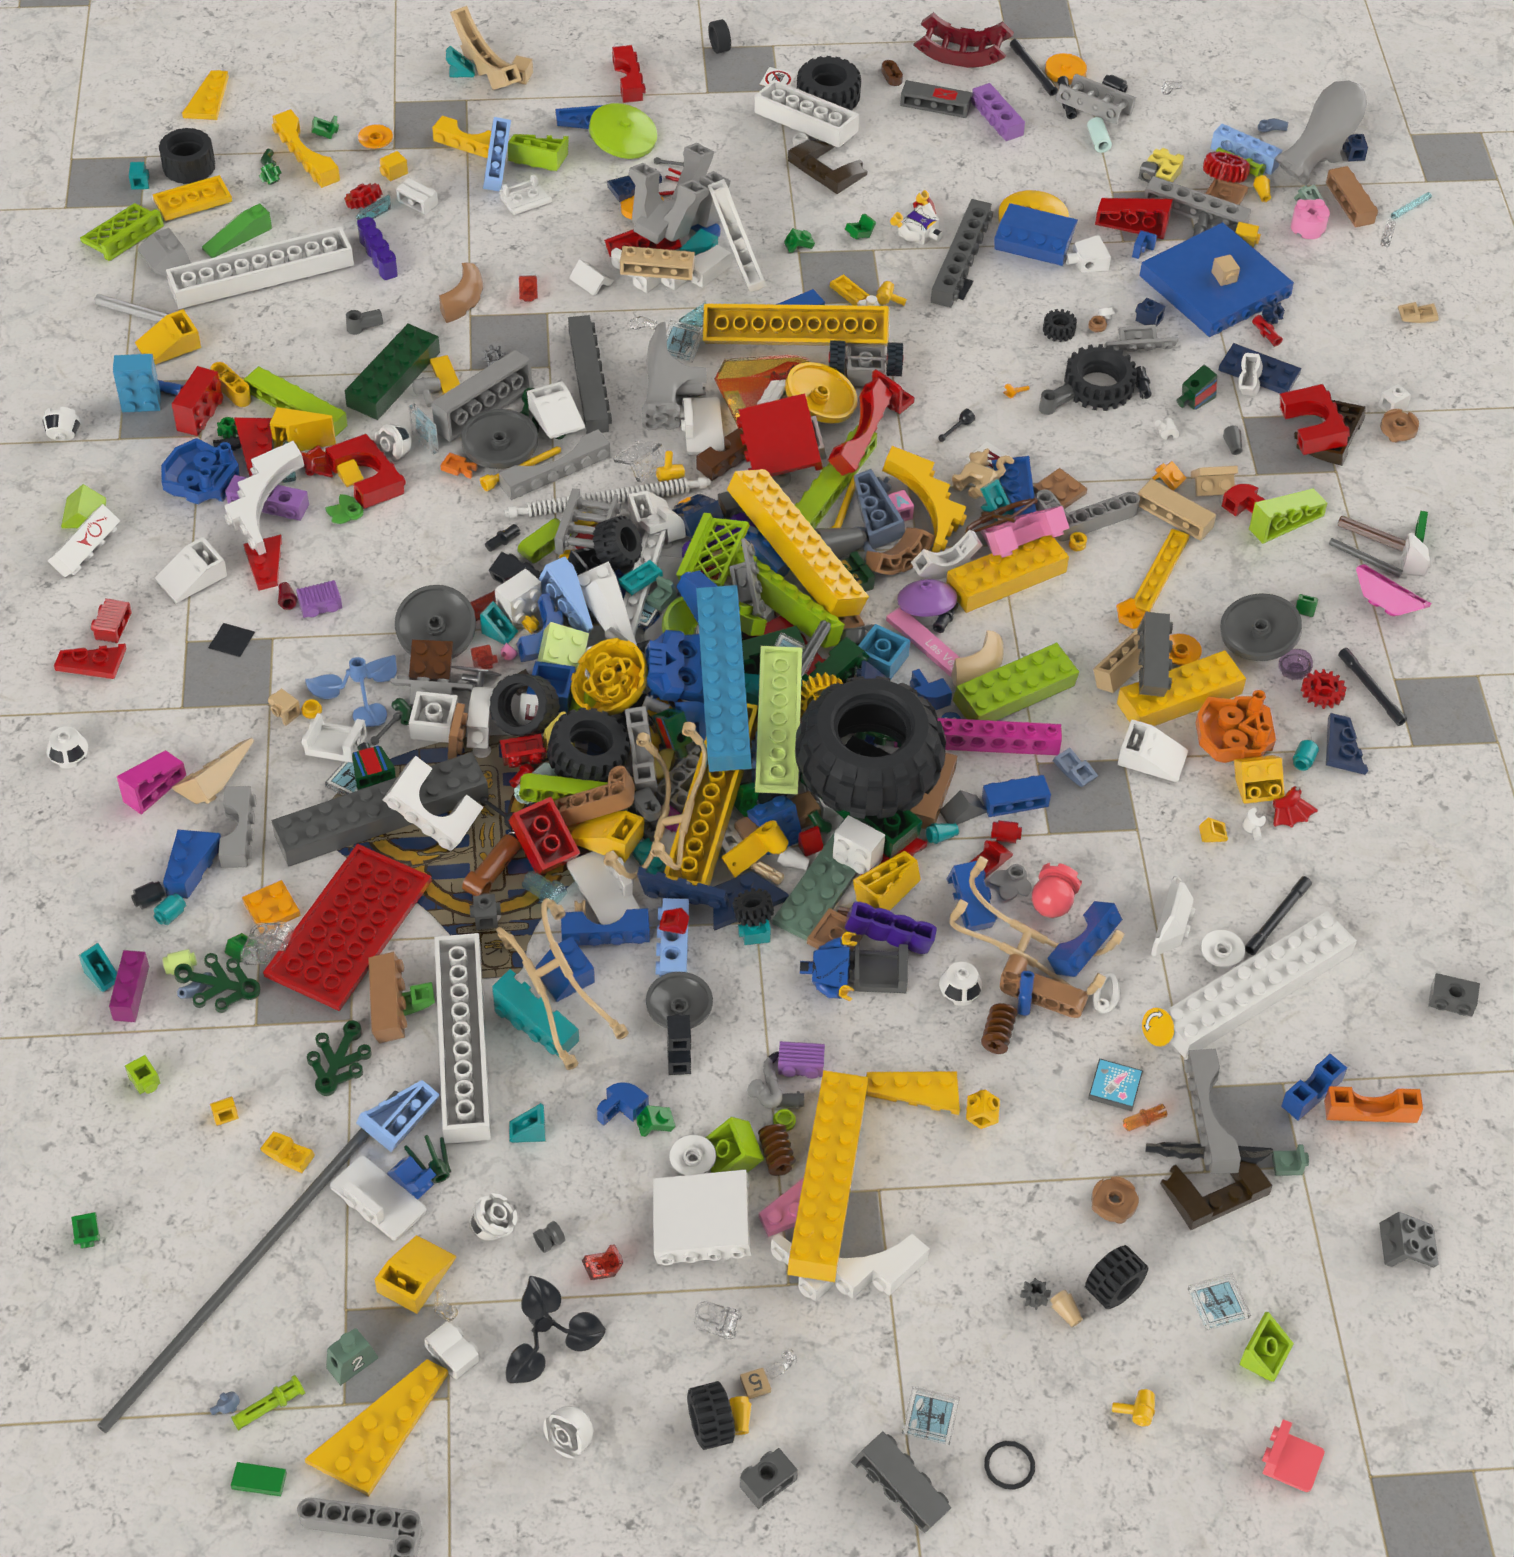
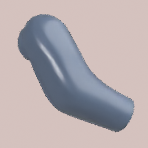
M1276 118L1261 120L1258 124V130L1260 132L1272 130L1287 131L1289 122Z
M211 972L203 973L205 975L213 976ZM192 981L189 985L178 988L177 996L181 999L193 998L196 993H202L207 986L210 988L214 986Z

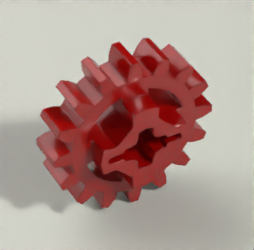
M363 183L346 194L344 199L348 208L358 209L362 207L365 209L377 202V199L381 198L383 193L379 184L374 183L371 185L369 183L364 185Z
M1322 669L1321 673L1314 670L1313 674L1308 673L1307 677H1304L1301 691L1303 692V698L1308 697L1307 703L1314 702V707L1322 705V709H1325L1326 705H1328L1332 709L1334 704L1339 706L1340 702L1344 700L1347 687L1344 686V680L1339 681L1340 675L1333 676V671H1330L1328 674L1325 669Z

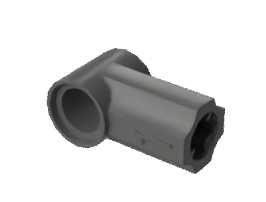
M380 309L362 313L358 310H350L346 313V329L352 335L360 334L364 328L383 324Z
M1067 384L1055 390H1044L1041 393L1039 411L1046 415L1053 414L1056 407L1074 398L1073 388Z

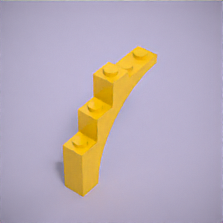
M891 446L882 471L906 484L920 498L931 517L935 538L931 552L938 553L940 550L944 551L948 540L945 539L946 536L950 537L952 531L957 532L959 525H964L967 517L964 514L966 506L949 500L951 493L948 490L951 484L933 478L935 471L932 469L935 462Z

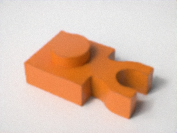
M450 452L440 465L442 471L456 476L462 473L470 479L473 477L471 470L475 472L478 470L476 463L467 462L466 458Z

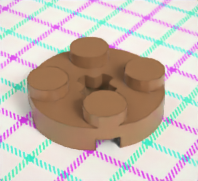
M1403 409L1387 411L1380 423L1382 432L1389 437L1390 441L1395 443L1415 438L1418 432L1419 420L1413 413L1402 412Z
M1118 1176L1100 1180L1094 1186L1092 1192V1210L1105 1220L1118 1224L1124 1223L1134 1215L1139 1203V1197L1135 1192L1134 1185L1130 1181ZM1116 1195L1119 1197L1118 1200L1120 1202L1114 1203L1109 1197L1113 1198Z

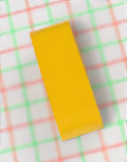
M213 363L210 370L218 371L222 393L238 407L248 406L251 403L249 385L225 363Z

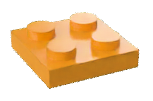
M282 880L242 897L243 903L260 933L301 916L297 905Z

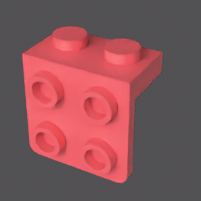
M1283 1419L1280 1428L1275 1426L1271 1434L1270 1440L1274 1441L1272 1449L1267 1447L1262 1461L1266 1465L1262 1474L1304 1492H1310L1325 1451L1317 1445L1289 1434L1292 1423Z

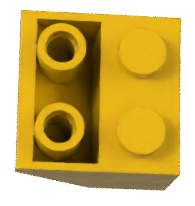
M1269 755L1234 759L1235 780L1244 804L1272 801L1285 796L1281 757Z

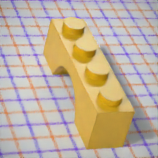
M443 115L432 127L433 141L484 158L488 157L491 137L490 130L480 134H467L458 128L457 120Z

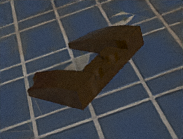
M819 139L806 141L788 150V162L836 194H839L865 177L868 172L862 168L863 162L861 160L845 164L835 170L817 160V158L835 147Z
M1332 400L1337 405L1338 413L1342 414L1345 426L1349 427L1350 437H1348L1347 445L1309 455L1328 463L1343 466L1351 441L1357 429L1360 430L1365 419L1366 406ZM1294 432V439H1297L1298 432Z
M1246 1152L1240 1153L1241 1157L1251 1158ZM1240 1161L1238 1173H1230L1235 1183L1203 1197L1176 1164L1170 1169L1172 1175L1169 1179H1162L1160 1183L1190 1230L1270 1195L1273 1186L1257 1164Z

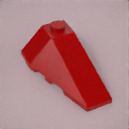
M634 229L604 240L610 257L612 250L615 248L622 250L623 246L677 250L682 247L680 239L670 241L667 238H663L658 244H655L634 232Z

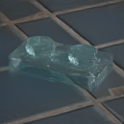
M703 303L680 318L679 325L695 331L703 327L704 304L707 303Z

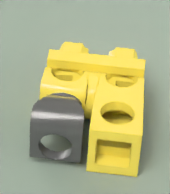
M1155 149L1148 160L1142 163L1138 179L1149 183L1156 173V177L1174 182L1181 174L1184 155L1176 154L1174 156L1169 154L1168 149ZM1143 173H1148L1151 179H1145Z

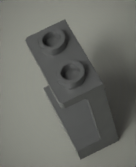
M857 943L855 950L850 951V964H854V969H850L849 982L854 983V991L906 994L908 983V945L899 944V950L896 952L859 950L860 943Z

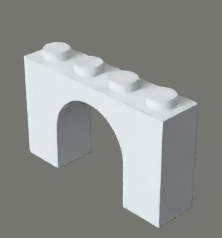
M415 756L406 765L382 800L391 809L402 814L408 822L419 827L425 835L435 839L441 847L452 851L460 843L483 807L466 794L457 803L449 816L438 817L429 813L421 804L419 790L432 768Z

